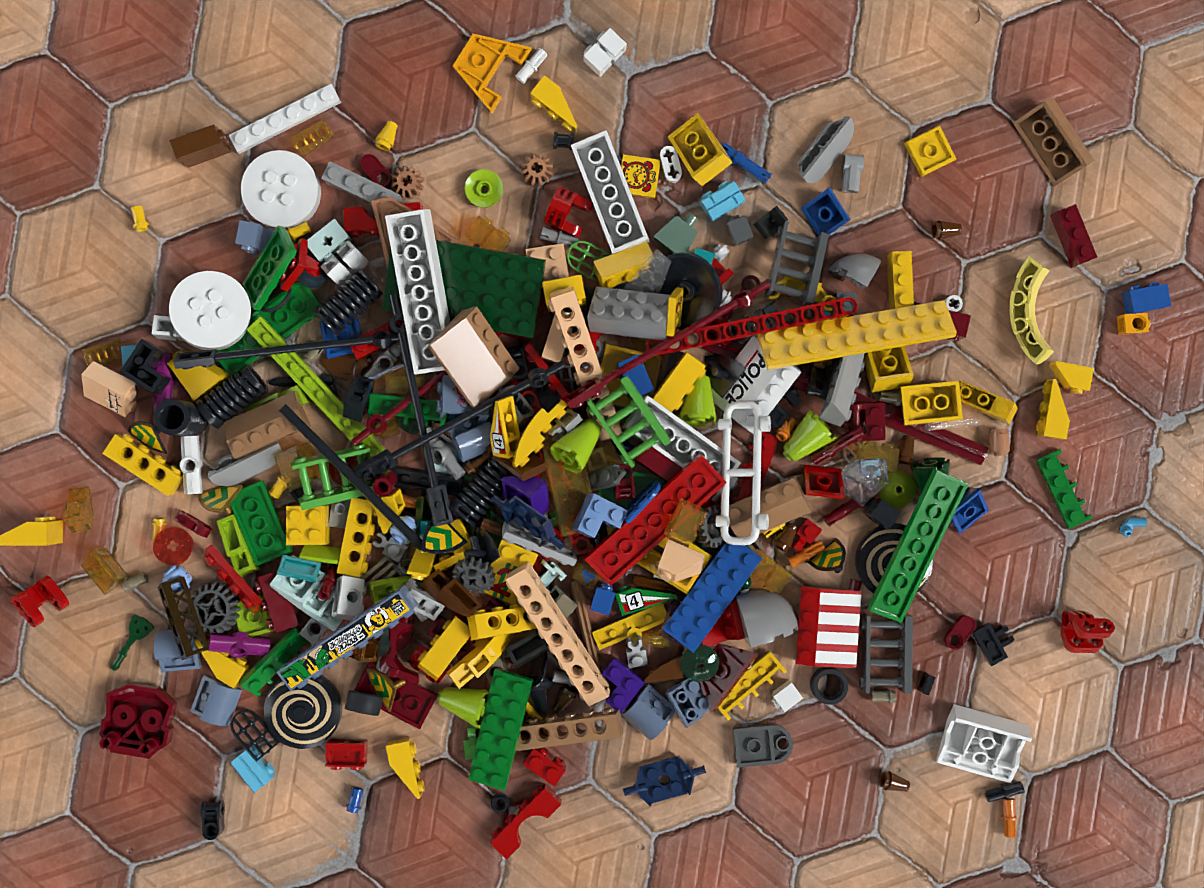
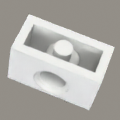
M343 575L336 579L337 583L331 617L352 620L364 611L362 599L366 593L365 580ZM347 595L353 598V603L348 601Z

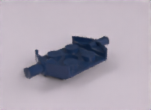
M497 494L492 497L491 501L500 507L506 524L513 519L518 526H523L534 537L541 539L539 547L552 543L559 549L563 548L565 542L556 537L550 519L516 496L509 499L506 498L505 500L497 496Z
M680 755L640 766L636 783H634V786L623 788L624 795L626 797L636 793L649 806H652L651 804L687 793L691 795L694 777L705 774V766L690 767ZM663 774L670 777L669 782L666 784L659 782V777Z

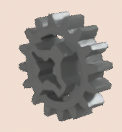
M716 505L703 507V512H698L699 518L695 519L698 523L694 527L698 529L696 536H700L699 542L704 543L705 547L717 548V546H722V541L724 540L721 536V527H716V516L721 515V507Z
M464 557L463 561L459 560L455 564L452 578H456L469 592L472 590L474 594H477V591H480L483 594L485 590L489 591L493 587L496 573L493 572V567H488V562L482 563L481 558L476 561L474 557H471V560Z

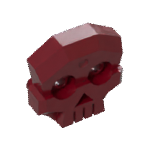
M132 682L106 693V717L101 721L99 735L102 739L99 742L102 749L106 748V750L109 749L111 753L150 759L172 740L174 726L171 722L176 711L177 702L160 686ZM123 712L127 714V718L123 717ZM151 717L156 719L155 723L151 721Z

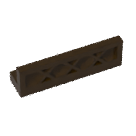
M185 577L161 583L157 588L181 659L185 660L193 655L208 651L209 647ZM180 582L183 588L181 595L174 593L170 585ZM180 600L188 603L189 610L186 614L178 609ZM186 619L195 623L196 627L193 632L185 629L184 623ZM192 638L199 639L203 648L193 651L190 644Z

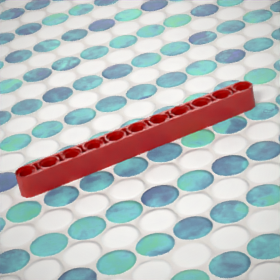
M846 297L703 327L692 333L698 336L696 344H690L687 341V337L679 341L677 348L672 349L668 347L655 356L847 317L856 312L858 304L854 298ZM844 302H849L852 305L850 312L843 310ZM824 306L832 308L833 313L831 316H826L823 313ZM805 310L813 312L812 320L804 318ZM786 314H791L794 317L793 324H787L784 321ZM772 318L775 321V326L767 328L765 326V319ZM747 322L755 324L756 329L754 332L746 330L745 325ZM728 326L736 328L737 333L735 336L727 335L726 328ZM709 330L717 332L718 337L716 340H709L707 338ZM649 339L646 343V350H649V345L652 342L660 344L663 340Z

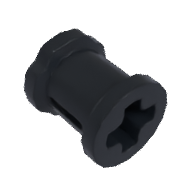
M554 132L553 149L560 147L572 150L571 145L574 141V133L567 135Z

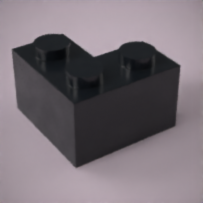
M144 339L139 341L120 370V373L158 395L162 394L171 380L170 377L155 369L164 356L165 351Z

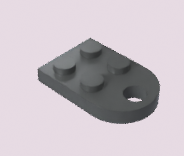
M765 724L733 728L737 768L778 764L785 761L792 752L793 741L791 735L780 725ZM781 738L788 740V744L784 748L778 747V741Z

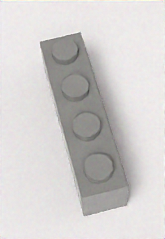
M329 161L321 178L326 184L372 205V200L393 197L399 202L403 200L399 194Z

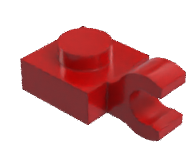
M806 518L796 530L795 534L799 537L791 548L796 552H800L805 543L811 545L822 529Z

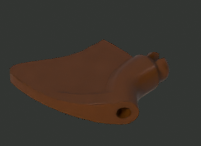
M353 353L332 359H327V357L321 359L322 364L332 374L352 382L356 374L362 376L364 370L374 361L370 354L356 360Z

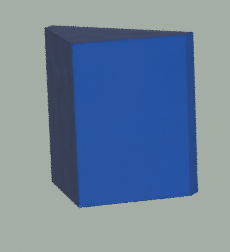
M830 187L801 208L818 236L821 232L830 235L851 220Z
M970 487L965 491L950 524L959 534L989 511L979 488Z

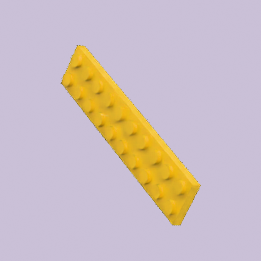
M943 300L758 334L757 338L766 368L770 370L953 338L957 332L946 302Z

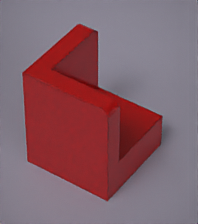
M438 615L428 630L427 635L432 638L436 635L441 636L445 631L442 627L448 619Z

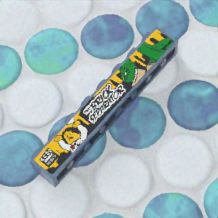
M405 585L401 586L283 665L277 674L290 691L296 687L301 689L308 683V679L311 677L316 679L323 673V669L326 667L331 669L338 663L337 660L341 657L343 659L348 658L354 653L352 650L357 647L358 649L363 648L369 643L368 640L370 638H378L384 633L383 630L385 628H393L403 616L405 619L410 617L415 612L414 608L418 604Z

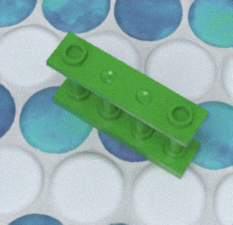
M625 375L620 379L622 384L619 385L618 389L597 403H594L592 399L588 400L589 406H587V409L593 417L597 416L622 453L620 458L624 464H629L633 468L635 466L633 458L656 443L660 444L662 442L666 446L671 442V438L629 376ZM624 393H629L633 399L630 401L631 404L606 420L600 409ZM641 410L644 415L642 420L617 436L611 426L633 411ZM646 426H651L655 431L653 436L630 452H627L622 442Z
M364 443L334 451L345 463L346 457L357 455L358 464L366 460L364 453L371 452L368 444ZM323 454L307 458L306 456H298L294 458V461H290L292 470L298 469L304 492V495L298 498L301 510L364 495L341 472L343 485L339 489L334 490L331 488L326 462H329V460ZM318 464L323 485L322 493L314 494L311 491L306 469L307 466ZM371 479L365 482L373 490L375 480L372 481Z

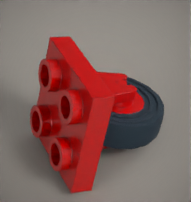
M301 238L297 244L294 243L297 250L296 255L287 266L286 272L279 279L281 280L280 289L288 291L295 281L310 288H318L324 284L328 276L320 267L322 263L307 255L308 241Z

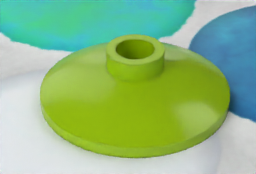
M480 169L468 177L465 183V193L473 205L488 208L495 205L501 199L503 183L495 172ZM487 187L488 192L482 193L481 189Z
M895 470L886 473L878 484L880 499H883L893 508L906 507L913 501L916 494V485L913 478L903 471ZM897 486H900L902 488V491L900 493L896 492Z

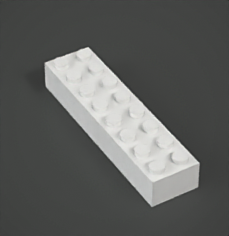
M422 209L387 215L385 219L414 375L445 370L428 347L450 323L430 209Z

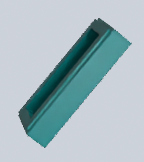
M282 555L277 575L316 583L321 563Z

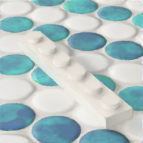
M329 84L230 134L229 137L236 151L240 154L340 104L341 101L333 85Z

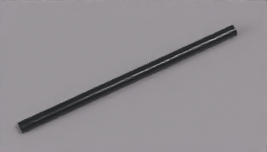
M285 404L279 412L419 551L422 550V539Z

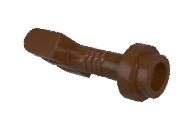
M491 443L485 447L487 452L473 462L467 460L466 464L463 465L470 475L477 473L476 468L493 457Z

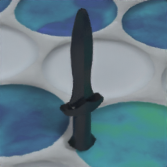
M331 374L318 376L325 384L332 385L334 382V377ZM281 377L269 381L270 385L279 387L298 385L291 377Z

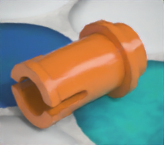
M787 417L781 428L776 430V437L780 441L789 440L791 437L790 433L797 425V421L792 417L791 419Z

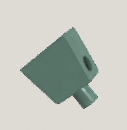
M688 213L684 220L675 216L655 234L653 240L670 254L688 252L698 233L692 228L698 219L692 213Z

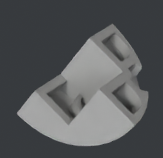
M851 254L837 260L827 271L841 281L848 279L861 289H864L876 273L881 260L868 254Z

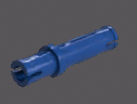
M726 142L722 144V147L726 149V153L732 160V164H737L764 184L768 182L772 173H769L744 156L742 151H737Z

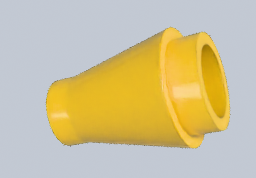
M387 121L375 139V145L379 149L390 151V148H393L398 125L392 121Z

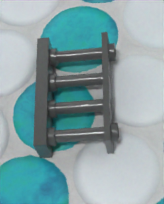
M785 221L781 227L777 228L775 234L777 243L769 278L766 279L771 287L766 289L764 297L768 298L773 291L800 298V301H802L801 307L813 305L829 234L821 232L814 239L788 232L789 222ZM785 239L810 246L813 249V254L807 256L784 249ZM781 256L806 263L810 267L809 272L805 274L779 266ZM777 273L804 281L806 284L805 290L800 291L775 283Z
M863 613V618L860 619V629L863 630L862 676H859L860 688L865 693H870V686H898L904 694H912L913 616L906 614L902 623L897 621L871 620L870 615ZM871 628H896L901 631L900 638L898 640H870ZM870 647L898 648L900 650V657L898 659H870ZM870 667H898L900 669V676L897 678H870Z

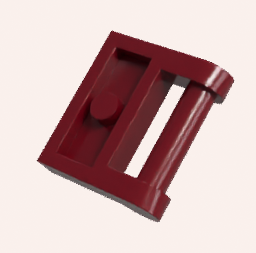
M885 401L854 402L853 405H850V410H852V429L860 425V410L865 409L866 436L861 437L855 442L886 440Z

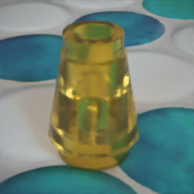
M664 630L642 633V645L665 649V647L670 646V635Z

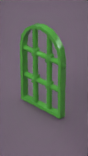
M577 241L569 247L566 256L571 268L599 283L597 279L593 278L595 274L594 266L583 262L586 256L598 260L603 258L605 254L607 256L611 254L594 246L592 243ZM584 243L588 246L586 249L583 250L582 248L576 246V244ZM572 247L584 253L581 259L569 254ZM590 247L602 252L601 256L596 257L589 253ZM569 257L579 262L577 268L571 264ZM584 265L592 269L591 276L580 271V266Z

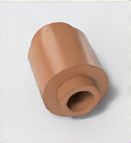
M990 429V452H994V456H1005L1006 452L1010 451L1007 429Z

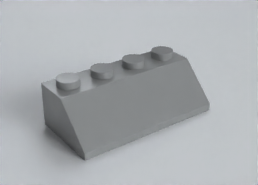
M865 353L835 359L829 380L828 395L826 400L823 401L819 419L840 427L845 421L849 420L852 410H849L850 405H853L856 398L854 390L855 388L857 389L861 380L858 377L859 372H862L865 366V361H863Z

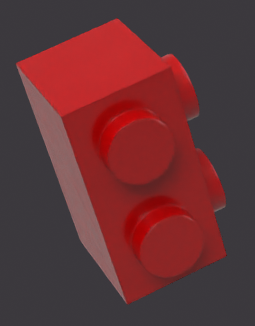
M545 747L530 749L523 761L525 767L554 787L566 771L565 762L559 757L549 754Z

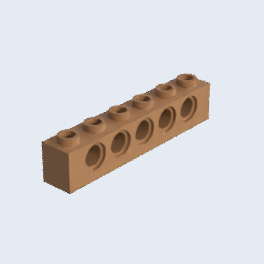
M610 707L602 709V712L588 710L580 715L568 713L564 717L551 715L542 720H539L537 717L528 719L527 722L522 723L516 751L620 738L624 732L620 709L614 710ZM596 721H602L605 727H599ZM578 723H583L586 730L580 729ZM559 725L565 726L567 732H562ZM541 728L547 729L548 735L543 734ZM523 730L528 731L530 737H526L523 734Z

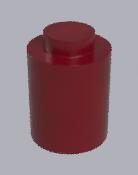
M387 470L378 475L373 483L374 492L379 496L389 495L397 483L396 474L391 470Z

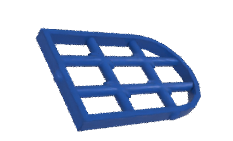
M658 481L647 485L636 496V500H633L625 508L628 512L624 521L630 524L658 494L661 488V484Z

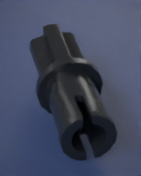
M1018 781L1009 785L1001 784L999 788L985 791L984 795L987 802H993L1003 798L1007 800L1011 796L1025 793L1022 782Z

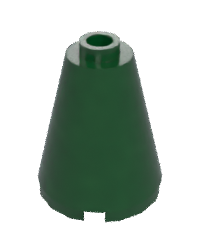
M944 457L924 458V462L918 463L917 460L910 465L921 494L933 469L948 475L950 472V460L945 461Z

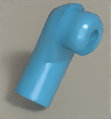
M1145 517L1127 518L1120 526V533L1125 537L1131 536L1134 527H1146L1147 519Z

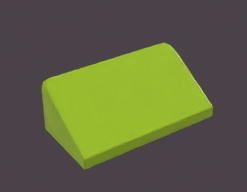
M304 545L299 558L338 564L341 548L325 545Z

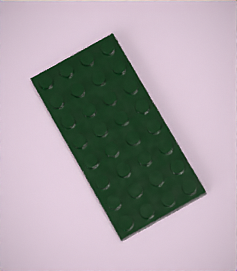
M436 240L450 322L462 310L477 306L493 331L533 338L546 259ZM390 246L382 310L393 312L389 295L397 294L400 311L403 314Z

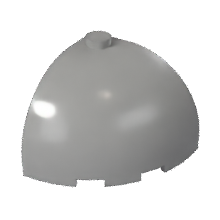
M747 588L740 589L734 597V600L737 601L745 634L744 640L751 648L773 642L778 635L782 636V638L793 634L794 628L795 631L799 630L797 614L789 601L782 595L771 590L755 589L749 591Z

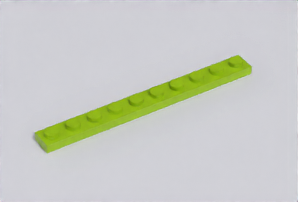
M262 316L246 329L263 348L289 345ZM296 352L271 355L350 441L366 429L361 422L343 417L344 403ZM373 434L360 442L368 444L371 452L364 453L367 459L386 450Z

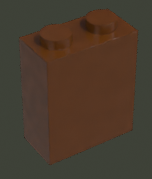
M214 124L169 140L176 159L188 168L231 153L230 145L232 143L228 134H224L223 130L217 128Z

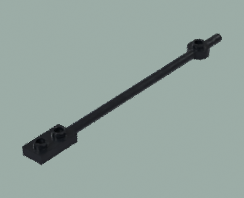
M392 294L389 297L394 316L389 320V328L392 332L398 334L420 437L427 434L407 343L404 316L400 311L397 294ZM396 321L401 322L400 328L396 326ZM427 442L422 445L431 487L425 488L432 524L433 527L453 523L446 486L445 484H438L430 443Z
M381 331L368 337L217 353V349L177 353L173 362L175 369L182 368L187 370L197 366L210 367L215 365L218 360L366 344H374L378 348H387L392 342L399 341L396 333L392 334L388 331Z
M562 360L547 369L535 368L531 370L527 380L392 453L386 449L354 466L355 473L364 482L373 479L398 465L397 459L494 407L495 401L508 396H514L531 386L534 388L543 387L547 384L549 376L566 368L565 363Z

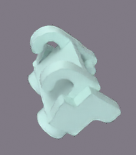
M544 559L541 562L547 568L539 577L545 587L558 574H560L558 578L561 581L567 576L554 562H551L550 565Z

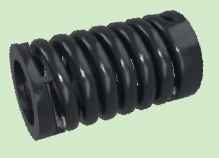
M358 269L351 276V280H346L345 285L339 286V290H335L334 295L328 296L329 300H324L323 305H318L313 312L336 336H339L342 330L346 329L344 322L347 325L352 324V320L347 314L353 320H356L357 315L355 312L358 315L363 314L362 309L357 304L364 310H367L368 305L364 300L369 305H372L374 301L371 297L374 300H378L383 295V292L365 272Z
M245 364L240 368L241 373L236 371L234 377L229 376L228 381L224 380L222 385H217L216 390L212 389L210 391V395L205 394L203 400L199 399L196 401V406L200 413L216 429H219L224 425V422L243 411L244 407H248L250 403L255 402L256 398H260L263 395L262 393L269 391L264 380L249 364Z
M168 399L162 401L154 412L156 427L168 435L197 436L203 433L209 424L197 408L196 402ZM182 412H183V413H184V421H183V423L181 424L180 417H181V414H182Z
M492 458L483 466L485 472L479 470L477 472L478 476L472 478L475 483L469 481L467 483L468 487L462 489L465 494L459 492L457 494L458 498H453L449 503L450 507L473 527L482 519L481 514L486 515L487 509H491L492 504H495L491 501L492 497L495 494L500 498L502 497L504 492L501 479L511 476Z

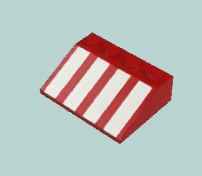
M808 585L801 587L796 664L815 667L856 668L862 591Z

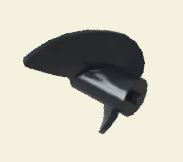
M547 651L544 654L539 676H525L533 679L528 702L537 712L545 715L548 714L545 690L554 683L551 678L545 676L548 662Z

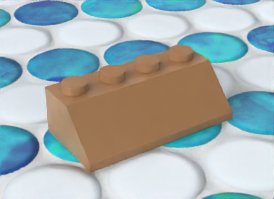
M1053 97L1045 100L1013 123L1054 186L1094 161Z
M296 391L285 394L224 422L226 442L234 459L246 456L299 432L279 412L285 404L309 427L311 426Z
M796 476L760 491V514H768V530L811 512ZM752 495L729 504V525L737 537H749L751 535ZM760 530L759 534L768 530Z

